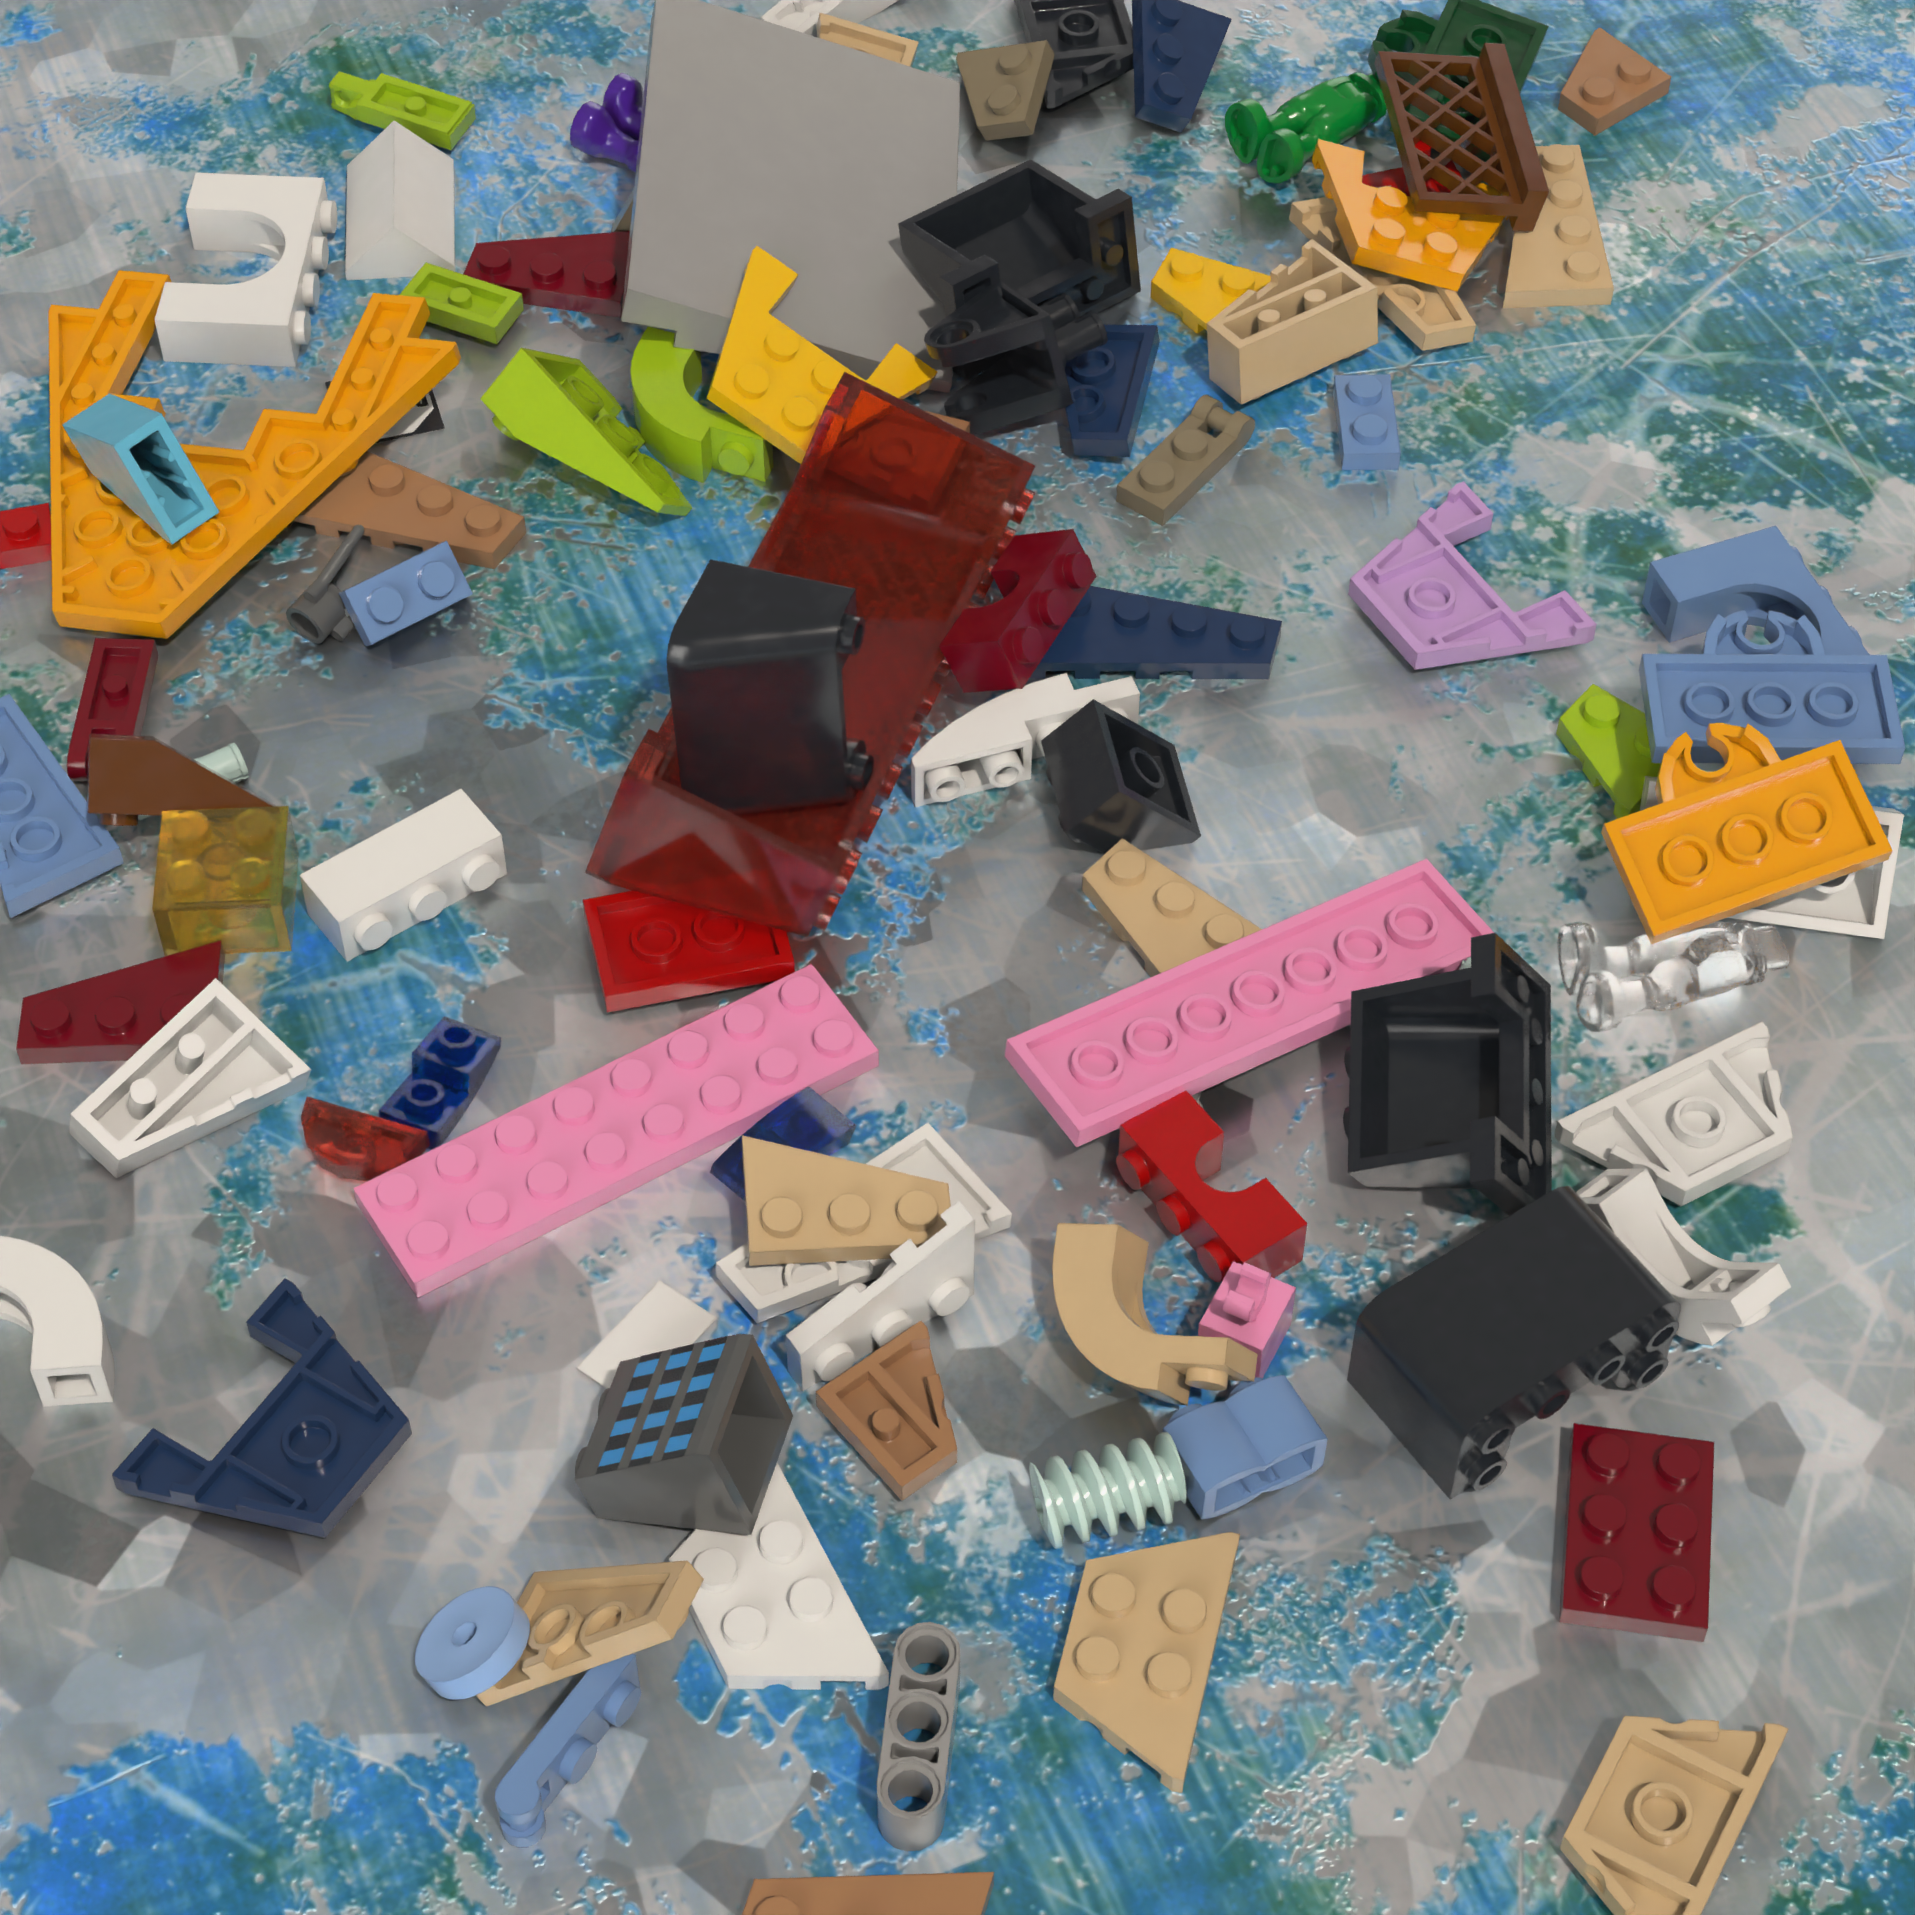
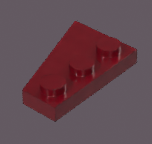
M630 231L476 243L463 275L522 293L523 304L621 318Z
M222 940L23 997L16 1047L21 1064L127 1061L215 978L223 984L225 952Z

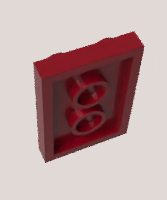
M1573 1424L1569 1447L1559 1611L1560 1623L1704 1642L1708 1631L1714 1442Z

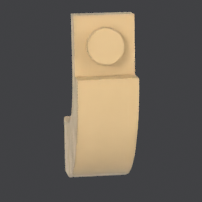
M1058 1223L1052 1264L1056 1305L1063 1325L1073 1343L1095 1367L1110 1377L1154 1399L1188 1406L1190 1386L1205 1390L1222 1391L1227 1389L1228 1380L1254 1382L1258 1354L1228 1337L1157 1334L1153 1329L1144 1309L1142 1293L1149 1242L1118 1224Z

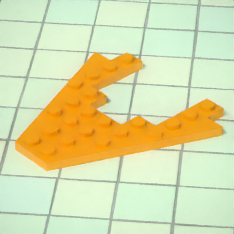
M119 270L99 309L51 304L48 310L52 611L59 626L168 639L337 478L355 468L359 458L459 364L461 355L456 342L420 339L430 316L425 297L381 293L372 294L316 414L263 409L244 450L180 444L218 508L219 513L174 544L164 540L90 472L62 424L109 393L162 413L163 417H165L166 413L159 398L122 394L156 329L155 316L165 282H172L168 274Z

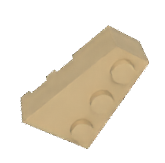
M1313 239L1302 246V256L1288 267L1280 264L1270 272L1271 281L1257 293L1251 289L1247 290L1207 323L1209 379L1241 405L1258 399L1264 394L1295 380L1305 378L1317 370L1342 359L1349 358L1355 353L1378 343L1377 287Z

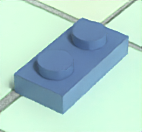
M1390 374L1334 375L1333 399L1342 470H1399L1401 451Z
M447 541L439 543L339 592L365 646L372 645L473 594Z

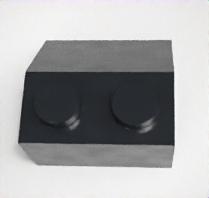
M1094 699L1041 740L1048 766L1046 775L1054 788L1060 811L1058 820L1065 834L1077 843L1083 842L1106 854L1122 838L1140 850L1190 844L1201 837L1174 744Z

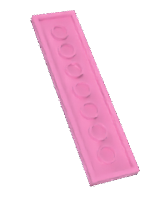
M1426 858L1009 1038L1006 1043L1005 1058L1077 1148L1119 1129L1120 1125L1185 1090L1191 1096L1350 1025L1351 991L1459 970L1462 960L1466 961L1467 957H1471V937L1494 932Z
M810 964L353 1188L356 1203L416 1297L419 1298L878 1067L879 1050L816 968Z

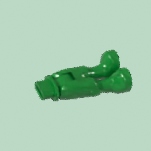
M1354 72L1349 76L1336 77L1315 85L1305 92L1292 97L1289 101L1282 104L1276 113L1269 116L1260 102L1253 98L1242 99L1227 109L1225 129L1229 142L1242 163L1249 164L1257 159V172L1260 177L1269 183L1280 184L1301 172L1305 162L1312 158L1318 139L1340 145L1358 134L1369 124L1382 118L1386 114L1387 108L1380 83L1374 78L1373 74L1365 75L1361 72Z

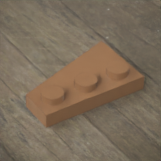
M994 1872L754 1879L742 1915H985L994 1886Z

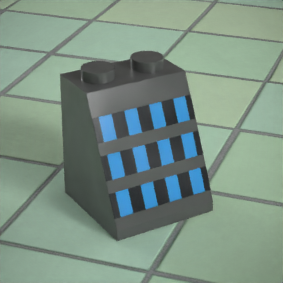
M750 1334L725 1336L620 1361L610 1388H607L601 1395L598 1405V1420L589 1443L579 1452L575 1465L574 1480L597 1518L746 1535L752 1534L793 1418V1414L754 1336Z

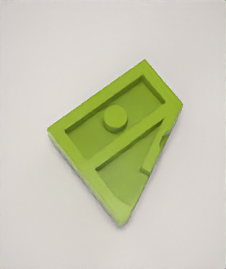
M1592 684L1559 718L1556 735L1569 753L1581 761L1582 771L1594 787L1602 785L1615 803L1613 814L1618 819L1640 811L1645 776L1657 777L1661 763H1652L1645 713Z

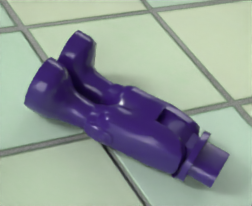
M620 73L609 83L604 94L602 106L593 101L583 104L572 122L570 129L571 145L591 157L607 158L626 164L631 171L636 173L644 95L641 83L626 73Z

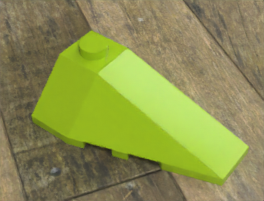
M520 348L480 398L495 415L492 418L494 425L507 437L527 443L657 513L686 516L691 511L692 506L663 465L654 458L639 451L645 440L637 429L631 426L627 427L617 420L616 416L622 410V407L580 359Z

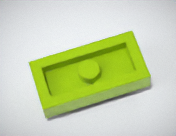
M425 262L399 294L403 296L425 297L430 311L428 322L495 344L499 343L524 311L522 293Z

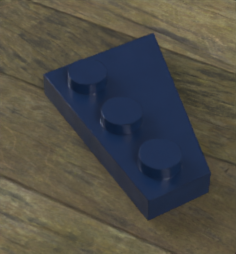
M1132 0L1134 104L1136 118L1178 132L1184 130L1192 119L1231 23V18L1180 0Z
M1104 324L1108 337L1107 343L1101 347L1098 346L1066 363L1065 373L1073 404L1065 407L1074 455L1130 457L1160 343L1157 325Z

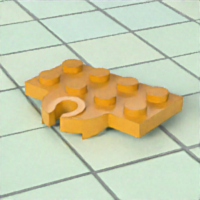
M1725 723L1708 724L1705 733L1707 744L1719 752L1724 760V767L1713 772L1701 770L1693 763L1690 754L1693 741L1687 732L1676 738L1668 751L1664 753L1659 767L1655 786L1658 805L1604 823L1601 831L1651 945L1884 862L1889 859L1893 852L1841 740L1781 760L1769 739L1748 723L1746 728Z

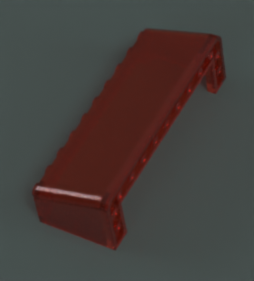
M844 372L823 410L794 483L748 567L856 589L857 616L863 617L865 620V634L858 654H849L842 669L847 739L851 737L863 740L866 745L867 754H871L874 757L873 774L865 791L858 790L854 799L846 802L734 815L681 789L671 707L658 733L648 729L629 763L585 873L609 885L808 937L813 926L825 931L841 899V896L830 892V890L843 895L862 855V852L852 848L855 838L865 843L868 842L883 809L872 803L876 795L888 800L903 769L902 766L893 762L897 753L908 758L923 728V725L913 721L916 713L926 718L928 717L943 686L932 679L935 673L947 677L951 669L939 645L965 608L981 607L970 600L973 595L984 600L994 580L990 573L994 565L990 564L989 561L991 557L996 560L1000 558L1017 530L1007 526L1009 520L1021 524L1032 502L1035 492L1025 487L1035 465Z

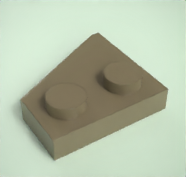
M1047 40L957 53L956 60L975 121L986 141L1033 135L1055 56Z

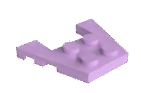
M1464 481L1456 484L1448 491L1447 500L1436 510L1430 507L1418 518L1417 527L1402 540L1395 538L1350 578L1348 595L1414 670L1586 644L1593 641L1597 624L1565 590L1520 611L1513 612L1454 548L1459 543L1491 530L1493 512Z

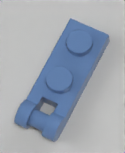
M630 1654L589 1669L499 1782L495 1790V1802L500 1816L502 1834L510 1845L518 1848H527L535 1845L542 1839L546 1831L544 1814L546 1809L567 1782L576 1784L584 1777L596 1757L597 1744L612 1725L616 1727L622 1726L634 1712L641 1697L635 1654Z

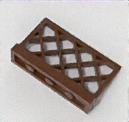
M1484 43L1479 57L1378 51L1374 64L1414 210L1508 216L1512 231L1533 232L1548 196L1549 189L1505 44ZM1394 71L1408 72L1420 81L1415 85H1411L1397 76ZM1444 75L1467 76L1469 85L1463 89ZM1431 87L1450 99V101L1442 105L1424 92ZM1412 104L1430 117L1422 122L1405 111V107ZM1462 107L1478 117L1480 121L1473 125L1456 114L1455 111ZM1441 123L1461 137L1453 142L1434 130V128ZM1421 140L1441 154L1432 159L1415 148V144ZM1472 143L1489 154L1491 158L1484 162L1465 150V148ZM1452 160L1472 174L1464 180L1446 168L1445 165ZM1432 178L1451 190V192H1428L1425 182ZM1483 180L1501 192L1502 196L1488 195L1475 186Z

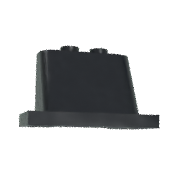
M1031 159L898 223L903 254L944 305L945 318L985 288L998 281H1002L1037 306L1056 298L1062 293H1066V296L1069 295L1075 302L1080 316L1090 310L1093 311V314H1097L1141 291L1132 196L1120 189H1116L1095 199ZM1004 353L952 367L953 372L967 380L991 367L1004 357Z
M1496 933L1471 937V968L1351 991L1350 1046L1347 1047L1344 1055L1345 1069L1350 1079L1349 1106L1345 1108L1343 1114L1344 1130L1348 1138V1174L1366 1187L1477 1189L1509 1216L1552 1191L1551 985L1501 937Z

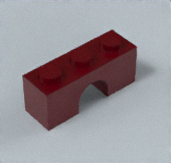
M1073 529L1015 535L990 571L1003 599L983 607L965 608L942 640L939 648L963 693L1023 689L1097 577L1092 568L1091 560L1084 552Z

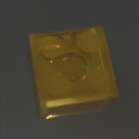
M289 806L162 811L152 910L165 956L222 940L225 954L292 951L299 853Z

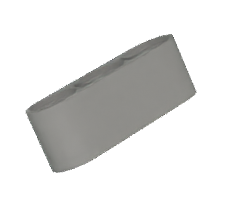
M933 1622L917 1623L910 1626L897 1639L893 1654L877 1777L879 1831L885 1841L894 1848L904 1851H919L932 1845L941 1835L945 1822L960 1693V1647L953 1632L945 1626ZM921 1663H933L943 1668L941 1671L931 1675L919 1674L912 1670L913 1667ZM913 1729L928 1730L935 1735L934 1738L926 1742L917 1743L903 1737L905 1733ZM913 1796L923 1799L928 1803L924 1808L912 1812L900 1810L894 1805L896 1801L904 1797Z

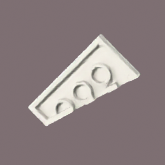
M926 1123L866 1163L871 1166L948 1183L950 1205L952 1206L960 1200L975 1218V1240L1011 1227L1012 1213L929 1123ZM747 1242L716 1262V1277L756 1323H760L839 1293L852 1283H865L881 1277L884 1270L893 1260L875 1259L749 1266Z

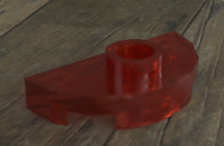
M308 1096L306 1097L301 1121L307 1150L321 1168L340 1178L369 1181L422 1155L430 1146L428 1131Z

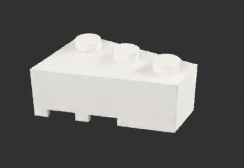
M215 978L70 1114L69 1134L115 1178H118L304 1090L311 1069Z

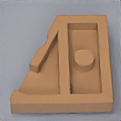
M1598 28L1593 32L1561 91L1558 110L1596 136L1668 94L1671 76L1602 28Z
M919 1321L816 1391V1406L901 1501L957 1463V1445L951 1421L947 1418L939 1373L936 1374L930 1350L928 1328L922 1321Z

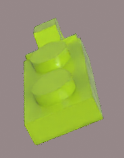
M339 71L329 83L332 100L331 106L333 109L355 120L386 129L393 121H396L426 142L448 150L454 148L476 119L475 104H472L471 101L383 73L376 80L370 79L368 81Z

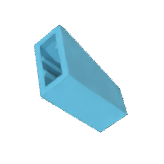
M109 393L62 424L90 472L168 543L174 544L219 513L218 508L162 413Z

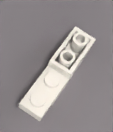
M1067 673L1030 683L1025 685L1023 689L1009 691L976 707L940 731L911 758V795L914 806L919 807L936 802H947L960 796L993 788H1004L1017 782L1030 780L1032 759L1045 756L1041 740L1093 699L1138 724L1140 692L1132 676L1074 690Z

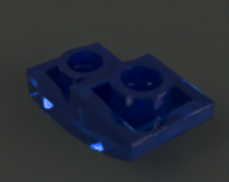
M444 1016L412 1052V1073L379 1109V1130L431 1150L441 1146L458 1124L484 1082L501 1048V1037Z
M808 1086L760 1119L743 1136L830 1156L850 1143L857 1125ZM740 1136L713 1163L710 1173L745 1201L742 1136Z

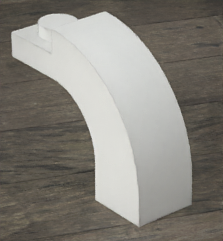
M1647 1168L1606 1169L1576 1192L1681 1304L1678 1318L1679 1328L1676 1335L1699 1344L1713 1346L1736 1327H1745L1764 1318L1771 1310L1769 1304L1791 1287L1779 1263L1728 1261L1711 1254L1698 1245L1680 1227L1668 1210Z
M0 1236V1319L16 1323L33 1335L30 1371L43 1407L113 1402L115 1367L112 1347L96 1299L86 1281L67 1261L54 1252L25 1240Z

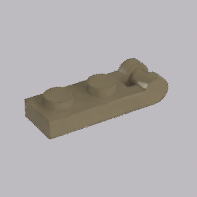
M1207 394L1201 396L1195 403L1191 414L1117 485L1116 501L1164 526L1247 444L1253 434L1255 420L1240 411L1231 414L1223 409L1221 401ZM1213 429L1219 432L1220 435L1215 438L1208 433Z

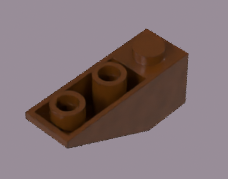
M89 734L88 813L100 814V824L138 825V815L164 816V826L200 828L202 827V817L227 818V821H233L234 825L227 826L230 829L242 830L240 820H246L248 823L256 825V828H250V830L265 829V819L280 820V809L273 803L153 736Z

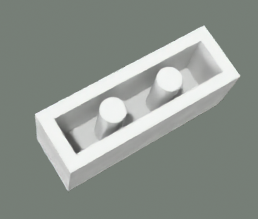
M459 789L300 874V880L308 915L346 962L368 950L381 947L390 938L415 924L434 918L443 909L468 895L487 889L496 880L507 875L502 834L462 789Z

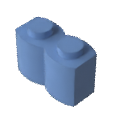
M1285 1375L1274 1376L1264 1380L1255 1377L1254 1382L1244 1381L1236 1386L1229 1394L1228 1399L1223 1402L1210 1403L1204 1406L1201 1404L1188 1405L1177 1411L1163 1428V1432H1168L1176 1445L1185 1476L1186 1496L1201 1519H1210L1229 1513L1247 1504L1263 1492L1287 1487L1311 1475L1323 1466L1328 1438Z

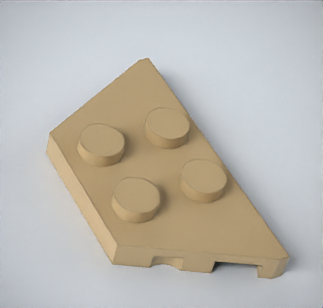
M1233 1532L1086 1560L1054 1684L1053 1700L1080 1721L1094 1724L1101 1732L1102 1738L1124 1755L1132 1751L1161 1774L1160 1783L1169 1790L1178 1793L1183 1792L1238 1552L1240 1534Z
M1624 1716L1563 1836L1560 1846L1561 1851L1614 1915H1702L1779 1753L1788 1728L1780 1724L1764 1723L1762 1731L1719 1729V1721L1689 1719L1683 1723L1675 1724L1657 1717Z

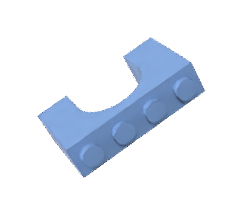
M1777 526L1650 562L1642 604L1669 643L1707 632L1718 614L1725 618L1734 612L1745 610L1749 618L1747 625L1764 627L1768 611L1771 610L1796 620L1805 615L1819 632L1826 655H1870L1864 648L1857 630L1852 626H1848L1833 605L1828 590L1824 586H1819L1804 565L1798 549L1790 546Z

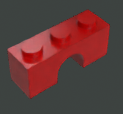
M1187 1090L1120 1125L1119 1150L1116 1163L1122 1178L1132 1189H1141L1153 1202L1162 1223L1170 1233L1175 1236L1181 1234L1197 1252L1198 1260L1203 1270L1213 1281H1223L1233 1261L1241 1265L1244 1262L1269 1272L1271 1277L1275 1278L1303 1260L1308 1223L1266 1177L1247 1189L1236 1192L1220 1191L1210 1187L1203 1181L1221 1170L1224 1131Z

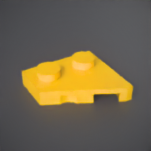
M1171 248L1151 281L1150 298L1167 311L1178 314L1182 319V323L1198 334L1204 329L1207 330V323L1247 290L1251 289L1256 291V293L1271 281V276Z

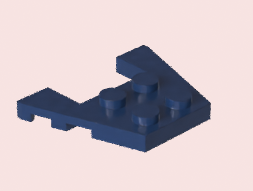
M284 1278L246 1323L250 1337L296 1364L211 1461L206 1460L152 1428L112 1473L118 1490L133 1496L326 1538L412 1435L407 1416L359 1360L355 1362L337 1340L335 1331L322 1316L317 1317L306 1304L302 1292L296 1285Z

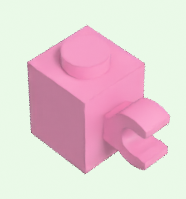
M1233 1261L1199 1323L1198 1336L1228 1337L1257 1353L1255 1377L1263 1378L1291 1326L1296 1287L1272 1278L1269 1272L1244 1262L1241 1265Z

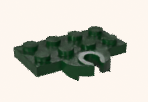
M1448 0L1439 20H1435L1421 12L1402 9L1399 18L1384 23L1378 29L1376 39L1373 40L1368 55V64L1374 78L1379 82L1374 64L1378 51L1479 57L1484 43L1505 44L1516 84L1521 94L1549 26L1480 0ZM1394 71L1397 76L1411 85H1415L1420 81L1408 72ZM1444 75L1463 89L1469 85L1467 76ZM1431 87L1424 92L1442 105L1450 101V99ZM1412 104L1405 107V111L1422 122L1430 117ZM1462 107L1455 111L1456 114L1473 125L1480 121L1478 117ZM1441 123L1434 128V130L1453 142L1461 137ZM1472 143L1465 148V150L1484 162L1491 158L1489 154Z

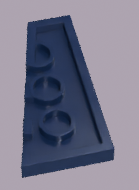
M1090 586L1029 679H1045V671H1074L1075 679H1100V671H1135V679H1159L1161 674L1168 671H1188L1192 679H1269L1281 636L1282 621Z

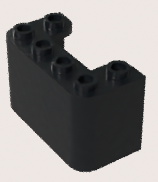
M1562 1186L1548 1192L1376 1296L1365 1307L1357 1320L1347 1381L1451 1500L1470 1487L1480 1490L1493 1483L1507 1466V1461L1504 1457L1509 1449L1515 1428L1535 1416L1540 1420L1550 1417L1563 1407L1571 1393L1589 1382L1593 1385H1600L1611 1379L1619 1388L1635 1385L1641 1389L1659 1378L1669 1363L1667 1356L1672 1338L1679 1328L1678 1318L1681 1304L1571 1187Z

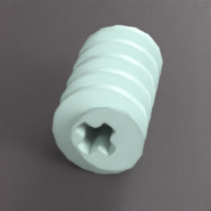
M1163 1432L1156 1436L1153 1452L1143 1439H1132L1128 1443L1126 1459L1117 1446L1108 1444L1101 1448L1098 1465L1088 1451L1080 1450L1074 1454L1071 1472L1064 1460L1058 1455L1047 1459L1044 1479L1033 1463L1030 1462L1029 1466L1030 1482L1037 1515L1042 1529L1055 1549L1062 1548L1065 1526L1072 1525L1082 1543L1090 1542L1092 1520L1100 1519L1109 1536L1113 1537L1118 1534L1119 1516L1122 1513H1127L1137 1531L1145 1529L1147 1508L1154 1507L1163 1523L1167 1525L1173 1522L1174 1502H1186V1482L1176 1445L1168 1432Z

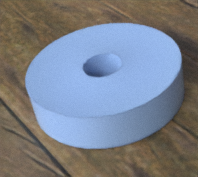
M486 1586L463 1593L444 1606L424 1629L416 1647V1668L429 1685L444 1698L459 1700L478 1695L499 1682L521 1657L529 1639V1618L510 1594L499 1587Z

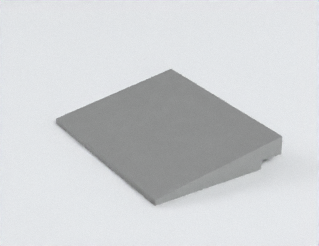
M655 0L650 25L621 321L675 330L674 347L720 354L733 314L734 304L742 284L746 264L752 250L757 245L799 274L791 290L771 313L772 316L863 379H868L897 343L938 372L929 386V390L949 393L952 385V367H942L941 360L930 358L924 342L925 334L945 318L944 305L903 254L898 223L957 195L960 82L700 0Z

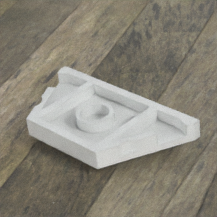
M1761 1021L1558 1120L1554 1137L1562 1145L1609 1169L1647 1168L1660 1195L1680 1206L1789 1153L1793 1134L1788 1112L1780 1103L1783 1090L1778 1070H1773L1768 1052L1770 1040L1768 1027Z
M776 1463L751 1535L695 1529L669 1558V1562L688 1561L704 1578L689 1607V1611L728 1689H765L770 1685L780 1684L796 1690H821V1681L865 1682L866 1690H880L889 1686V1672L778 1463Z

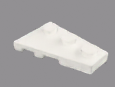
M960 1200L940 1215L946 1226L917 1248L912 1240L908 1239L889 1255L893 1262L875 1282L868 1287L863 1283H852L786 1334L788 1372L802 1391L822 1380L832 1381L850 1369L855 1361L884 1346L919 1321L924 1323L937 1315L947 1316L954 1313L966 1303L970 1296L974 1295L975 1218Z

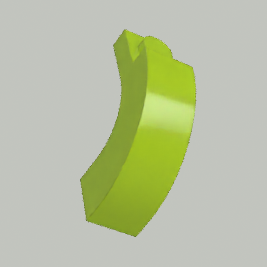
M648 326L634 350L630 369L635 425L645 440L644 445L658 461L669 469L701 483L705 482L712 468L765 482L774 467L773 445L731 415L711 410L695 401L693 396L703 381L701 351L674 347L675 333Z

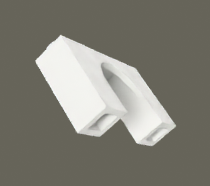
M195 172L186 205L194 250L258 253L274 258L278 263L263 275L236 284L165 282L155 316L163 360L166 362L296 367L301 344L308 345L310 341L311 319L309 309L310 307H317L319 303L320 282L318 272L319 270H326L328 266L329 247L327 235L328 233H335L337 228L336 202L328 200L324 178Z

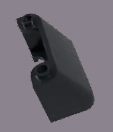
M710 559L674 625L667 650V674L682 799L687 813L708 818H718L846 802L854 799L858 790H867L873 775L874 757L871 754H867L866 745L863 740L851 737L847 739L842 669L849 654H858L865 634V620L863 617L857 616L855 588Z

